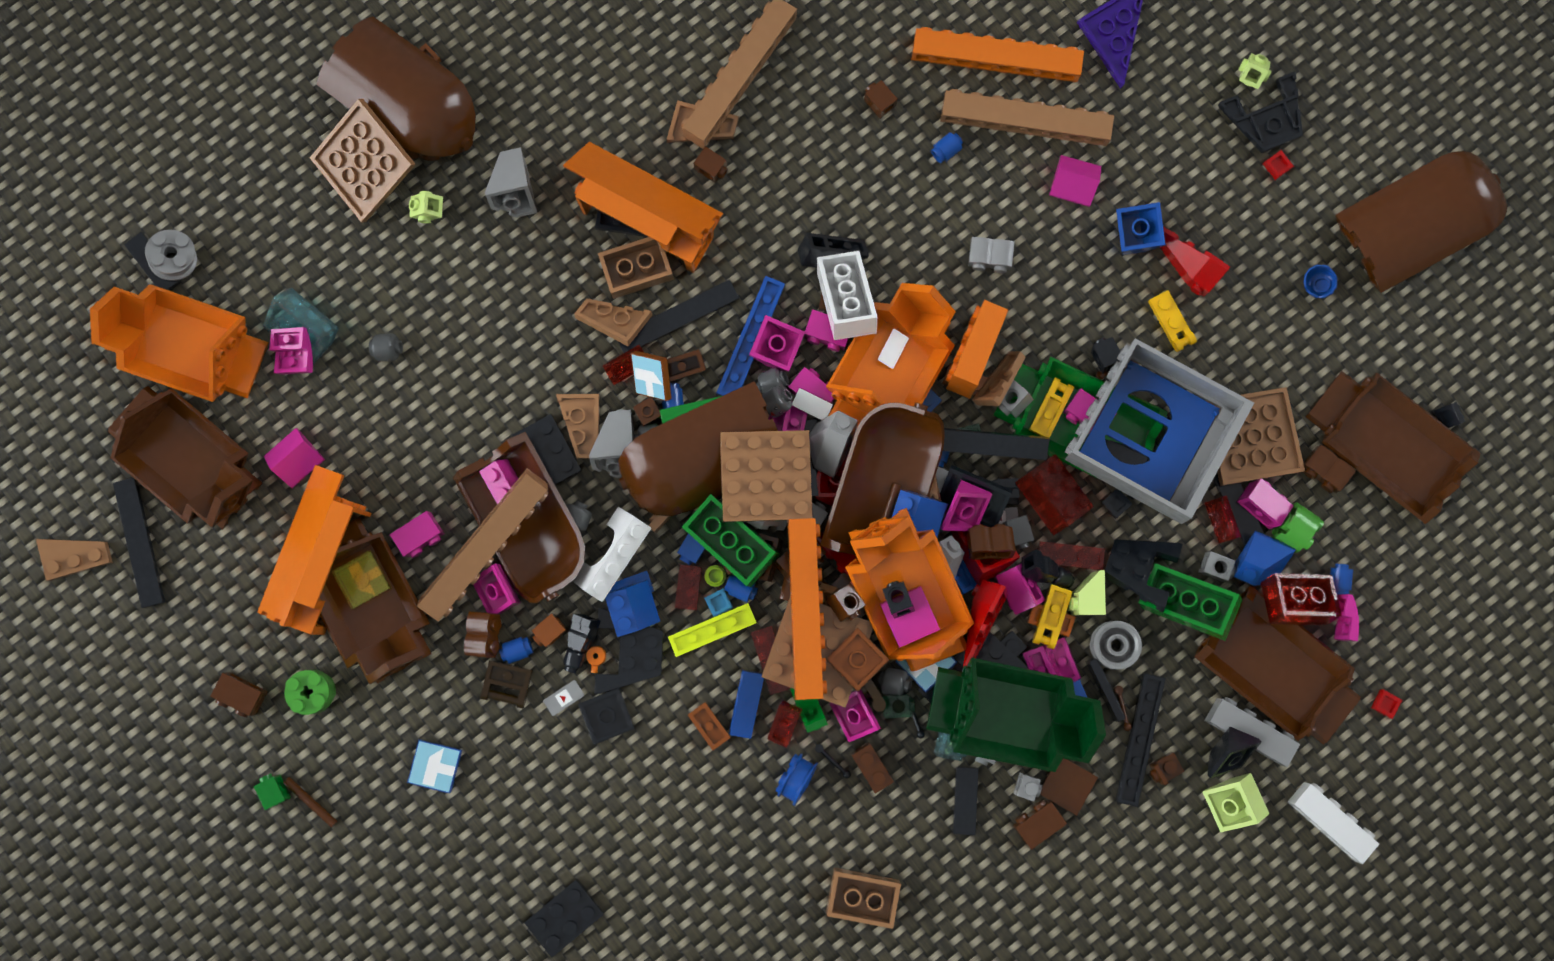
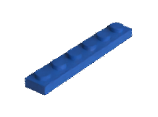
M765 276L718 387L717 395L724 396L743 387L754 361V358L749 356L765 315L772 318L785 283Z

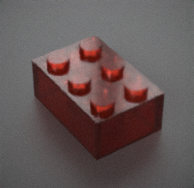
M1056 454L1015 482L1053 536L1070 526L1094 507Z
M1274 573L1261 582L1269 624L1328 625L1342 617L1332 575Z

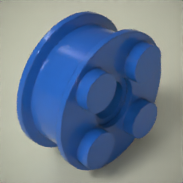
M802 753L799 756L795 754L789 763L787 772L783 773L778 782L779 785L776 788L777 797L782 795L793 801V806H796L808 787L818 763L812 764L805 760Z

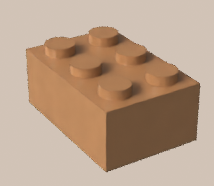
M650 237L598 253L613 299L674 280L665 250L661 248L659 242Z
M834 867L826 914L828 917L893 929L901 883L897 879Z

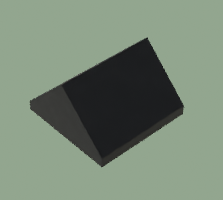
M1229 727L1210 752L1208 777L1211 779L1242 768L1261 744V740L1233 727Z

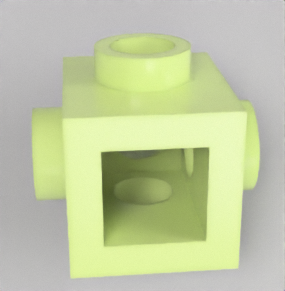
M1251 53L1248 59H1243L1238 69L1241 71L1239 81L1247 86L1259 89L1262 82L1266 83L1272 72L1269 70L1271 62L1264 55Z
M420 191L419 194L411 196L409 202L411 218L418 219V222L426 224L431 223L432 220L442 218L443 196L432 194L429 191Z

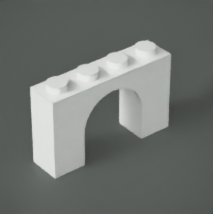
M620 507L616 509L606 524L614 530V539L609 550L593 566H589L584 562L578 576L573 580L581 589L603 602L651 530V527Z

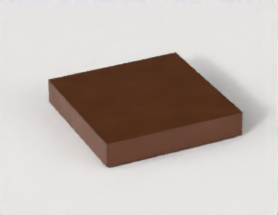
M1063 758L1056 772H1048L1042 783L1040 795L1077 816L1098 777Z

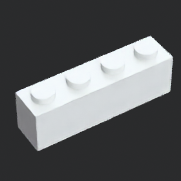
M1304 782L1288 800V803L1351 859L1363 864L1379 846V843L1374 840L1375 835L1364 827L1362 829L1358 826V820L1348 812L1346 814L1340 810L1341 805L1333 798L1328 799L1323 795L1324 790L1315 783L1309 784Z

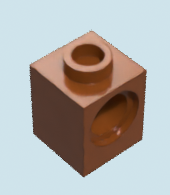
M551 613L532 630L534 633L532 638L540 647L543 645L550 647L568 629L555 614Z

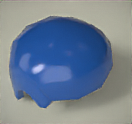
M1315 265L1309 268L1304 275V288L1312 297L1323 299L1334 293L1337 288L1338 278L1328 265Z

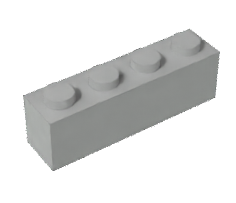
M1228 697L1216 699L1204 721L1224 733L1229 727H1233L1259 738L1261 744L1255 751L1281 766H1289L1300 746L1298 742L1294 741L1295 738L1292 734L1286 731L1280 733L1275 730L1276 725L1265 719L1263 722L1255 718L1257 714L1249 709H1239L1236 707L1238 703Z

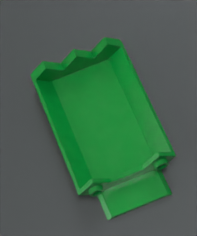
M1053 357L1049 358L1047 364L1042 363L1039 371L1022 364L1014 380L1028 391L1034 400L1017 418L1012 414L1007 416L998 408L999 406H997L993 416L1012 424V429L1015 430L1014 434L1039 436L1029 431V428L1054 377L1060 379V382L1066 385L1074 386L1065 408L1079 389H1083L1098 400L1099 398L1096 394L1104 384V381ZM1056 390L1055 394L1062 397L1063 393ZM1132 394L1128 395L1130 399L1167 418L1168 411ZM1018 397L1012 398L1009 404L1015 403ZM1122 403L1109 428L1144 448L1153 451L1155 439L1164 425ZM1062 412L1049 438L1047 455L1090 474L1065 460L1068 455L1065 453V450L1074 437H1078L1075 432L1080 424L1071 423L1066 419V414ZM1105 435V439L1118 442L1112 439L1111 437Z

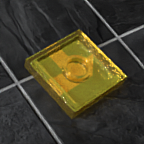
M372 550L331 571L352 610L392 589Z

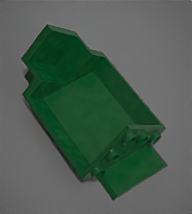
M971 658L968 665L963 667L962 672L938 667L926 730L950 734L949 740L952 742L953 752L1056 772L1063 758L1089 763L1106 736L1101 700L1075 695L1073 678Z

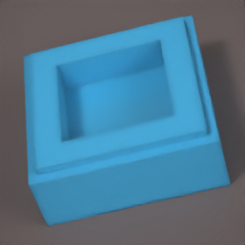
M724 588L704 598L713 617L733 608Z

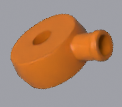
M592 646L586 652V660L592 665L591 673H598V666L602 665L606 660V652L600 646ZM595 653L598 654V658H597V659L594 658V654H595Z

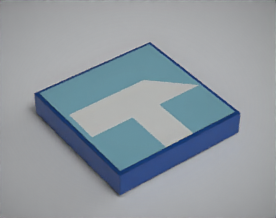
M951 656L917 671L910 670L906 659L903 661L896 660V663L927 693L935 686L938 667L952 669L957 664V661Z
M421 739L418 740L407 783L450 794L462 750Z

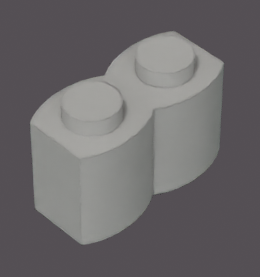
M972 237L968 266L973 267V270L977 271L991 268L994 269V272L1006 273L1007 270L1012 268L1015 242Z

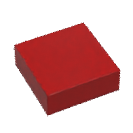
M1282 150L1263 163L1274 180H1277L1294 167Z
M1380 689L1371 709L1389 719H1393L1403 700L1384 689Z

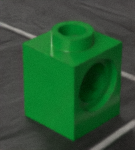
M270 773L260 778V783L253 786L264 810L273 808L291 798L287 787L283 784L284 781L281 775L272 776Z

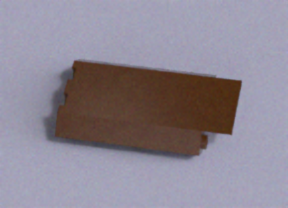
M1341 371L1305 416L1323 430L1325 435L1322 443L1425 524L1441 512L1444 500L1460 487L1462 477L1478 464L1480 452L1378 373H1375L1371 378L1369 376L1366 377L1361 384H1358Z
M1250 585L1240 594L1242 603L1226 641L1210 635L1200 643L1194 657L1286 732L1292 734L1297 741L1301 740L1304 736L1309 737L1312 735L1324 745L1360 701L1361 697L1349 688L1354 680L1352 677L1355 668Z

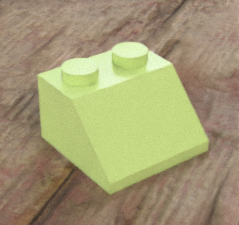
M1105 570L1091 572L1072 592L1067 608L1068 611H1071L1072 616L1106 615Z
M1251 773L1230 778L1202 791L1220 832L1258 824L1269 815Z

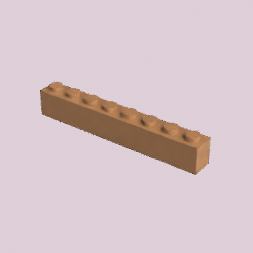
M784 0L769 1L765 5L763 15L755 19L751 27L752 30L749 34L743 36L738 50H733L730 54L726 67L722 66L720 68L716 81L708 85L705 90L706 95L702 100L699 99L695 103L691 116H686L681 125L683 137L702 149L707 146L795 22L797 8Z
M951 89L945 92L940 122L1107 146L1112 136L1114 115H1109L1106 111H1097L1095 113L1089 112L1085 108L1069 109L1064 105L1048 106L1044 102L1028 103L1019 98L1008 100L999 95L988 97L978 92L968 94L962 93L958 89Z
M527 468L419 598L417 607L437 621L443 616L447 617L453 609V603L456 600L460 601L465 596L467 586L469 584L474 585L479 579V572L482 568L487 569L493 562L494 558L492 556L497 551L500 553L505 548L507 538L510 535L514 536L519 531L522 520L530 518L535 511L533 507L537 502L542 503L548 495V483Z

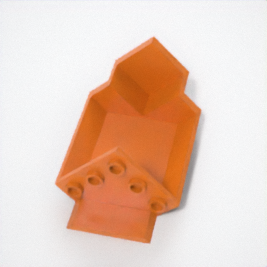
M590 141L563 165L564 168L585 178L583 183L580 182L575 189V198L584 215L587 216L591 207L600 210L659 242L662 249L684 260L686 270L692 273L695 272L714 238L713 231L724 213Z
M902 283L890 304L874 302L878 317L877 334L858 336L852 340L826 385V388L832 393L831 396L837 400L828 416L840 411L857 419L858 427L862 419L871 410L880 405L902 403L914 407L915 402L923 404L955 346L945 335V332L956 311L934 286ZM896 329L909 337L897 363L891 369L880 362L878 357L892 330Z
M151 284L139 295L113 287L90 308L92 344L115 352L117 369L214 402L224 391L248 399L269 342L246 335V317Z
M317 465L313 468L257 613L280 623L279 625L283 627H292L311 635H325L326 626L317 623L325 603L324 600L319 599L352 513L355 512L368 517L372 513L365 511L366 506L337 496L344 475Z
M904 508L890 519L884 517L870 523L866 529H856L849 532L850 543L857 558L845 568L856 592L865 603V612L885 656L889 660L903 661L906 659L910 670L917 671L965 651L966 641L963 635L968 632L974 621L934 530L917 531L907 508ZM899 581V583L904 582L908 591L919 586L922 587L940 628L939 631L900 648L880 603L886 601L882 589L887 588L889 583Z

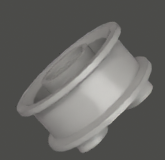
M160 231L154 234L146 244L145 256L151 271L161 279L168 281L184 279L194 271L197 265V254L194 244L186 234L180 231ZM169 253L177 254L173 258L166 257Z
M1109 621L1099 625L1090 638V651L1093 658L1098 659L1100 665L1109 669L1128 668L1138 660L1141 654L1142 641L1139 633L1132 625L1123 621ZM1114 639L1119 640L1121 644L1118 651H1114L1111 648V642Z

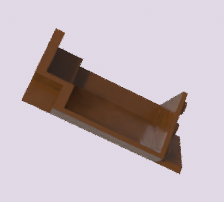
M146 386L108 428V433L115 438L110 458L187 524L200 517L210 527L217 525L223 530L228 524L229 516L234 512L238 513L248 501L247 495L254 490H258L263 484L244 468L249 453L172 388L164 393L160 392L157 394L149 386Z
M360 518L349 522L319 598L325 601L320 617L347 668L359 664L369 685L375 682L378 684L390 675L398 673L411 666L412 663L432 654L420 633V630L430 623L424 611L417 607L418 600L382 532L374 535L372 532L368 533ZM372 552L390 588L354 608L336 571Z

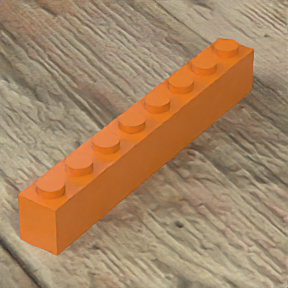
M921 27L920 29L916 28L911 60L1078 82L1082 72L1084 51L1076 47L1061 48L1055 44L1038 45L1033 41L1016 42L1012 38L1001 40L995 39V37L990 35L979 37L974 36L972 33L956 34L950 30L934 31L929 27Z
M816 518L789 519L787 523L795 700L823 699V694H827V681H823L822 671H826V658H822L821 649H825V636L821 635L820 626H824V613H820L819 604H823V591L819 590L818 582L822 581V568H818L817 559H821V546H817L816 537H820V524H816Z

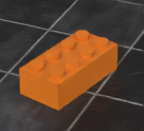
M984 300L981 306H976L968 323V328L961 340V345L953 359L951 369L946 376L945 381L948 382L947 390L966 398H971L984 372L1008 309Z

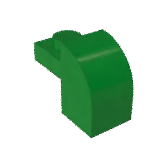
M790 688L807 733L828 725L818 699L795 700L794 689Z

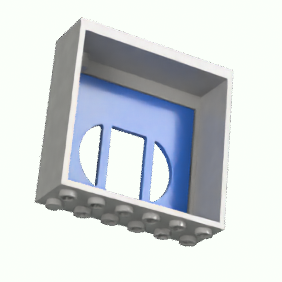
M1135 338L1131 344L1127 342L1117 357L1120 362L1116 361L1114 366H1112L1106 376L1109 381L1106 380L1097 392L1096 396L1099 399H1095L1085 415L1089 417L1088 419L1084 418L1077 428L1075 434L1078 437H1074L1067 446L1065 453L1068 455L1065 460L1176 522L1183 524L1192 519L1252 409L1254 402ZM1138 391H1147L1158 395L1169 407L1171 420L1130 399L1128 395ZM1122 403L1167 427V431L1155 452L1144 448L1109 428ZM1105 435L1147 456L1149 461L1138 465L1119 461L1107 448Z

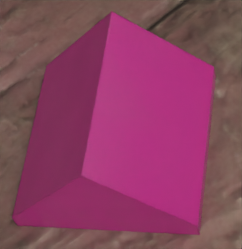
M1060 155L1049 196L1090 207L1100 182L1102 166Z
M765 315L749 356L765 366L776 367L789 372L805 331Z
M295 428L264 455L270 470L291 488H294L310 474L315 465L319 466L325 460L298 428Z
M961 480L941 529L943 531H968L972 526L979 525L992 497V493Z
M493 564L480 573L479 579L473 585L487 613L501 614L521 603L500 564Z
M861 689L859 691H851L846 708L831 702L829 703L848 742L881 729Z

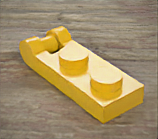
M1169 290L1148 301L1176 352L1183 350L1184 346L1188 344L1193 345L1197 343L1196 336L1187 325ZM1182 332L1184 337L1179 339L1176 334Z
M1054 377L1029 428V431L1041 437L1050 438L1074 389V386L1066 385L1056 377ZM1056 390L1063 393L1062 397L1055 394Z
M1050 585L1032 643L1037 645L1041 643L1047 645V648L1054 650L1073 591ZM1045 629L1052 631L1050 637L1043 635Z

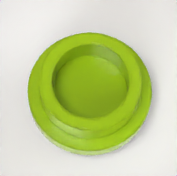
M712 565L705 571V581L712 587L721 586L726 580V572L721 566Z

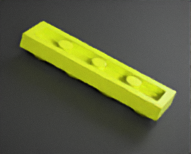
M749 603L673 634L668 639L675 656L678 657L754 625L757 622Z

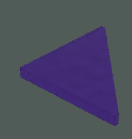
M1110 0L1077 21V24L1120 89L1125 85L1143 0Z

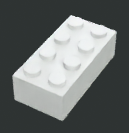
M854 251L817 257V275L834 340L877 334L878 317L860 252Z

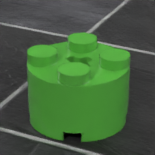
M1296 502L1292 504L1293 508L1282 525L1273 528L1272 534L1274 536H1271V538L1296 549L1294 553L1300 552L1302 548L1305 550L1309 549L1314 542L1312 537L1324 525V521L1319 516Z
M320 670L297 672L286 681L285 700L290 709L295 713L309 715L323 712L335 698V683L329 675ZM312 689L313 693L308 695V690Z

